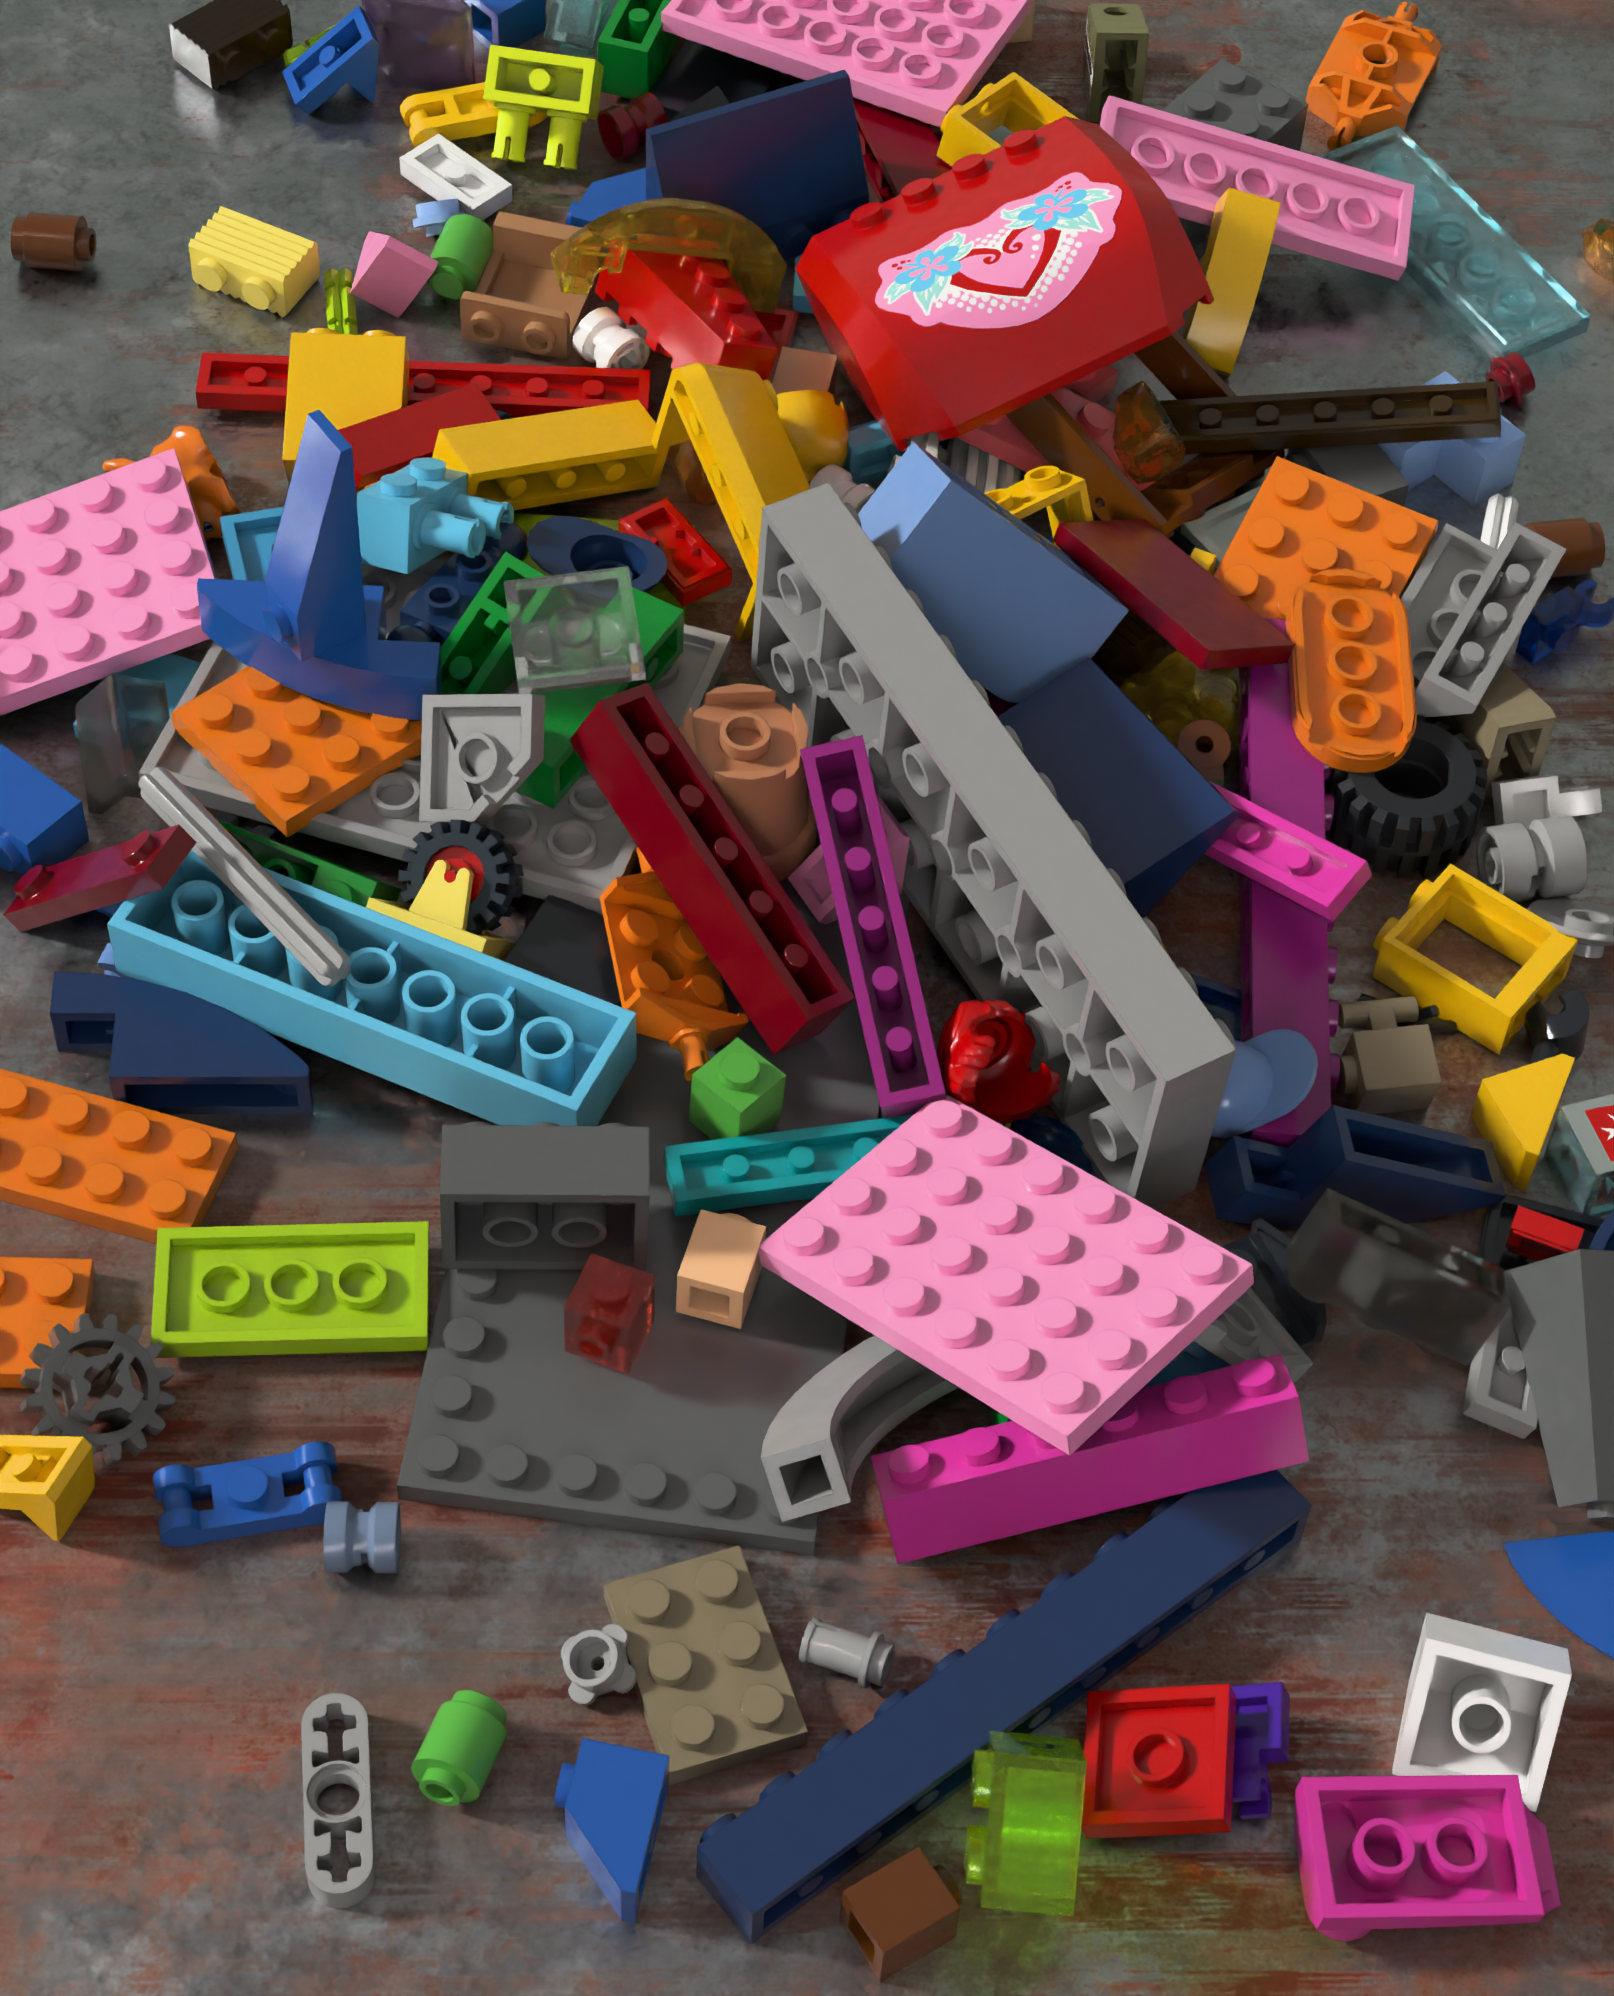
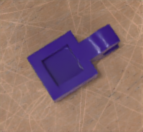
M1282 1682L1231 1686L1237 1697L1232 1802H1240L1241 1819L1271 1817L1272 1792L1267 1763L1289 1761L1290 1695Z

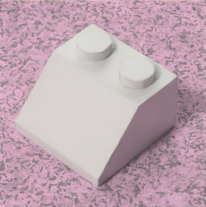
M1426 1613L1409 1678L1392 1774L1397 1776L1518 1775L1523 1802L1530 1811L1536 1812L1572 1676L1568 1649Z

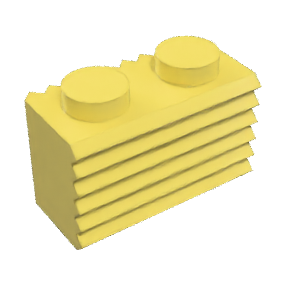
M220 206L218 213L214 212L212 220L208 219L206 226L202 225L201 232H196L195 238H191L188 245L192 278L197 285L201 284L204 288L213 292L221 290L225 295L231 294L234 299L240 297L244 303L247 302L256 309L265 310L268 308L272 314L278 312L281 317L286 316L321 276L317 242Z

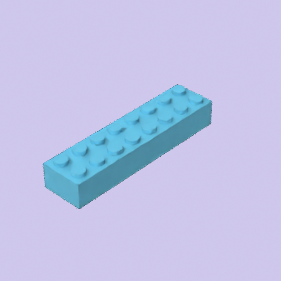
M193 850L189 852L164 889L125 900L107 923L117 972L137 980L176 989L228 1009L266 1032L498 1125L531 1126L536 1123L551 1122L560 1126H597L637 1060L635 1012L266 868L264 869L349 956L351 972L346 979L339 980L333 987L321 985Z

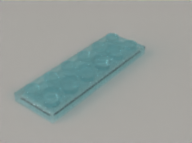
M1398 125L1318 156L1415 185L1405 272L1491 359L1498 356L1505 357L1512 352H1516L1522 358H1526L1587 332L1591 315Z

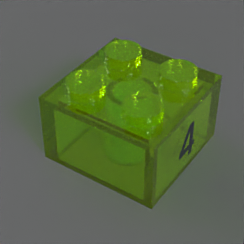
M989 1731L988 1750L974 1749L970 1794L973 1795V1807H983L981 1826L967 1825L964 1870H966V1884H974L978 1887L980 1906L982 1908L1064 1916L1074 1915L1087 1759L1078 1739Z

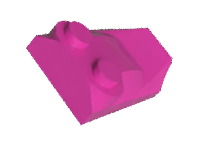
M1518 1775L1301 1777L1295 1789L1294 1838L1304 1905L1309 1920L1316 1930L1331 1939L1345 1942L1361 1939L1372 1929L1537 1923L1541 1921L1547 1912L1561 1906L1546 1825L1524 1804Z

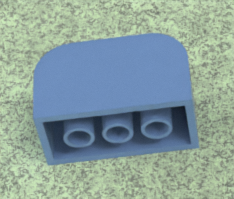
M914 441L858 513L865 534L874 546H881L885 550L891 561L893 573L903 587L916 593L922 603L926 619L937 634H943L950 640L956 653L957 662L970 680H977L985 689L1008 702H1021L1087 658L1091 659L1129 611L1108 589L1064 551Z

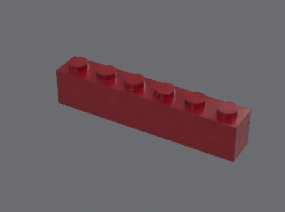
M648 682L599 700L570 738L569 742L768 1048L775 1056L821 1034L855 997Z

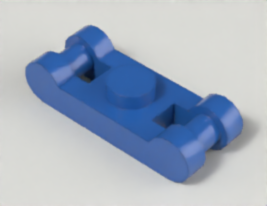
M310 1442L298 1447L291 1453L199 1468L176 1464L157 1470L153 1475L155 1498L163 1503L164 1513L158 1518L160 1541L162 1544L170 1547H185L323 1524L327 1501L343 1502L342 1491L339 1487L333 1485L332 1475L338 1468L334 1446L328 1442ZM305 1484V1490L300 1495L285 1497L283 1486ZM213 1498L214 1509L197 1511L192 1508V1501Z

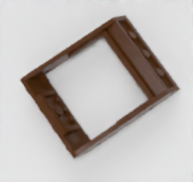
M1178 331L1134 353L1177 400L1237 396ZM1050 393L1005 414L1052 466L1085 479L1091 509L1102 521L1146 519L1167 538L1174 535L1173 530L1185 522L1204 516L1205 509L1214 503L1233 497L1235 490L1246 482L1262 478L1265 475V470L1273 465L1277 456L1285 457L1284 449L1202 453L1144 490L1139 491Z

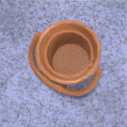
M743 683L716 687L705 693L704 705L696 709L693 714L692 706L684 715V722L677 728L778 882L790 876L816 847L818 828L800 749L807 748L809 728L802 711L793 702L792 713L785 706L776 703L775 690L761 685Z

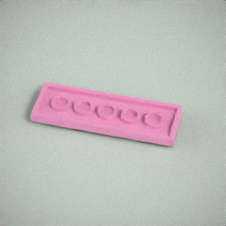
M1108 96L1102 109L1100 127L1127 150L1162 189L1178 217L1211 226L1217 201L1228 187L1281 202L1271 244L1399 281L1407 267L1415 185L1114 96Z

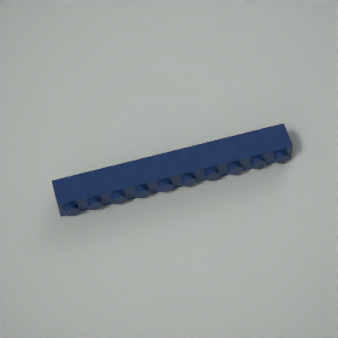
M1278 1470L1193 1490L1182 1498L1178 1494L1167 1497L1151 1512L1145 1525L1130 1536L1125 1532H1120L1111 1537L1097 1551L1094 1561L1077 1574H1074L1072 1570H1068L1058 1575L1043 1590L1040 1600L1027 1610L1020 1613L1019 1610L1013 1609L1001 1616L990 1627L986 1634V1639L967 1653L963 1649H957L945 1656L931 1672L930 1679L911 1693L907 1689H901L888 1697L876 1710L874 1719L854 1734L850 1730H844L832 1737L819 1751L817 1760L800 1773L795 1775L792 1771H788L776 1777L764 1788L759 1796V1802L738 1817L734 1813H729L716 1820L703 1833L699 1841L700 1844L697 1846L696 1877L750 1944L754 1943L1022 1745L1015 1743V1741H1028L1088 1696V1691H1096L1301 1540L1312 1505Z

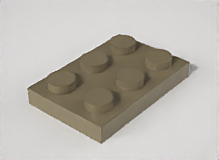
M739 1545L604 1584V1599L612 1623L620 1625L629 1634V1643L626 1646L629 1665L633 1666L637 1671V1681L634 1687L656 1752L669 1755V1785L807 1744L808 1730Z

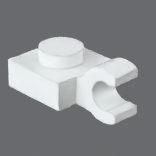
M1546 774L1491 782L1495 825L1518 822L1522 823L1527 829L1534 819L1561 815H1589L1602 812L1600 788L1588 789V786H1578L1559 790L1558 775Z

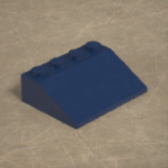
M845 70L646 129V237L681 242L686 237L703 239L715 247L733 277L800 256L805 251L812 236L850 219V215L855 209L869 203V191L850 77Z
M1090 658L1079 663L998 716L1003 726H1010L1016 732L1022 744L1023 754L1036 772H1042L1050 779L1057 795V801L1069 818L1077 820L1083 825L1090 838L1092 850L1105 868H1111L1119 875L1124 884L1128 900L1141 918H1144L1240 815L1230 802L1104 670Z

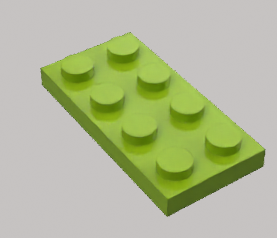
M429 1221L158 1228L150 1344L160 1342L164 1348L156 1358L428 1351Z

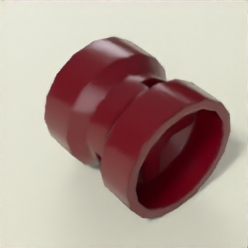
M650 92L633 97L629 105L624 108L619 105H613L601 110L597 119L602 142L609 154L617 161L636 155L640 146H646V129L668 122L663 106L656 96Z

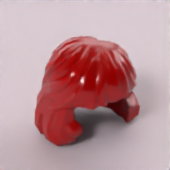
M971 1000L961 1002L954 1009L951 1017L945 1022L937 1045L936 1054L945 1093L999 1124H1007L1015 1120L1030 1118L1037 1108L1050 1104L1053 1096L1061 1091L1059 1086L1060 1074L1052 1070L1044 1062L1041 1063L1040 1069L1035 1073H1031L1029 1070L1036 1040L1031 1027L1025 1022L1026 1014L1012 1007L1004 1000H985L983 1002Z

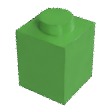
M737 1037L692 1074L688 1121L712 1140L767 1133L781 1121L786 1075Z

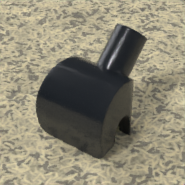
M1572 988L1559 994L1558 998L1564 1007L1556 1015L1546 1011L1540 1001L1535 1003L1525 1014L1524 1026L1534 1047L1528 1065L1560 1054H1566L1577 1060L1583 1053L1589 1021V1006L1585 998L1576 989Z

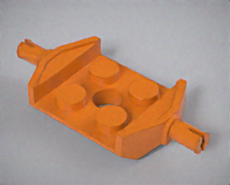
M1408 2L1400 3L1394 17L1388 16L1385 18L1361 10L1346 17L1308 86L1306 103L1309 104L1308 110L1335 128L1327 140V146L1332 152L1335 153L1339 143H1341L1338 154L1346 153L1355 135L1403 136L1408 115L1431 70H1437L1442 45L1432 30L1412 26L1419 14L1415 4L1411 3L1408 11L1405 12ZM1371 61H1380L1384 64H1375Z
M637 846L636 854L639 858L642 873L616 877L599 896L622 1008L636 1013V1033L668 1042L669 1048L680 1050L685 1071L684 1076L690 1082L692 1074L709 1061L707 1051H712L731 1041L749 1023L748 1017L742 1013H729L720 972Z

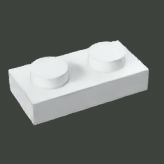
M439 133L399 158L400 174L437 201L458 199L460 212H466V214L475 216L482 221L513 201L511 183Z

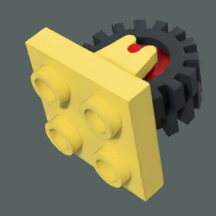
M451 819V823L439 821L430 825L432 831L429 833L420 831L413 838L418 844L414 850L406 849L402 856L403 860L409 861L407 871L399 870L398 881L406 882L407 890L400 892L403 902L369 897L366 908L504 961L517 941L489 931H493L501 926L498 920L502 916L510 917L516 908L510 905L513 897L521 898L523 887L516 886V877L524 876L522 865L516 864L513 859L514 856L518 855L513 845L503 841L504 835L497 830L487 828L486 825Z

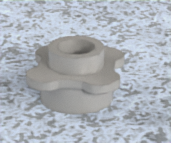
M608 1624L602 1631L586 1630L570 1637L563 1644L561 1649L563 1667L566 1675L572 1681L568 1693L576 1703L588 1706L599 1695L614 1690L623 1694L634 1687L637 1681V1671L633 1666L629 1665L626 1653L629 1634L620 1625ZM600 1658L604 1659V1667L599 1671H595L593 1668L594 1662Z

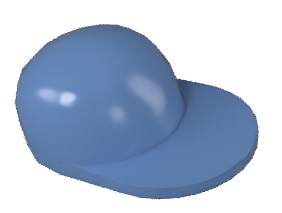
M1278 1029L1261 1034L1245 1042L1234 1040L1236 1053L1211 1137L1225 1139L1244 1134L1286 1115L1304 1100L1314 1084L1318 1061L1314 1047L1302 1034L1288 1029Z

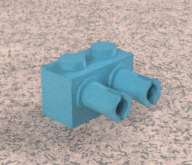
M435 458L413 459L409 465L393 474L382 476L380 481L357 493L361 563L409 574L447 550L475 558V555L478 556L483 549L486 536L500 540L502 535L500 532V522L513 523V506L508 502L501 503L468 495V473L446 468V463L442 460Z

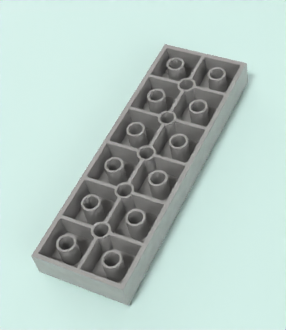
M829 482L763 507L751 668L765 687L776 691V703L785 706L792 713L793 702L802 711L809 728L807 747L863 735L875 791L910 837L903 891L978 1001L1004 1000L1012 1007L1026 1014L1025 1022L1031 1027L1036 1040L1029 1070L1031 1073H1035L1040 1069L1041 1063L1044 1062L1052 1070L1060 1074L1059 1086L1061 1091L1053 1096L1052 1102L1049 1105L1100 1180L1152 1209H1156L1194 1191L1236 1053L1235 1042L1229 1028L1221 1019H1214L1199 999L1198 990L1191 975L1184 968L1176 967L1162 947L1161 937L1155 925L1148 918H1141L1130 903L1119 875L1111 868L1106 869L1092 850L1090 838L1083 825L1079 821L1069 818L1057 801V795L1050 779L1042 772L1037 773L1023 754L1022 744L1016 732L1010 726H1003L990 708L989 699L983 686L975 679L970 680L957 662L956 653L950 640L943 634H937L926 619L922 603L916 593L903 587L893 573L891 561L885 550L881 546H874L865 534L855 508L848 502L843 503Z

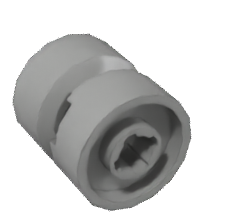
M1561 815L1534 819L1527 829L1522 823L1512 822L1484 826L1479 831L1476 844L1479 880L1516 903L1529 901L1534 897L1535 891H1537L1540 897L1553 898L1579 894L1584 889L1588 868L1587 852L1582 832L1572 816Z

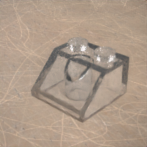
M629 566L503 581L512 658L519 694L646 679Z

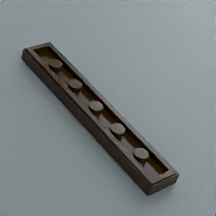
M1497 381L1153 401L1154 456L1501 437Z

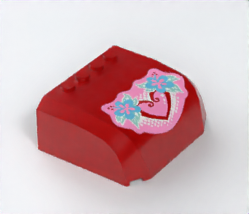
M1067 116L1037 130L1026 129L1015 132L1003 141V146L984 155L971 154L965 156L953 164L951 171L934 179L921 178L907 184L901 190L900 195L884 203L872 202L858 207L851 213L850 219L812 236L795 267L830 354L838 355L837 368L899 451L906 450L908 446L907 440L914 436L936 431L939 441L970 432L1172 335L1186 324L1182 315L1183 312L1197 301H1200L1202 304H1211L1214 301L1211 289L1194 249L1162 189L1138 161L1098 124Z

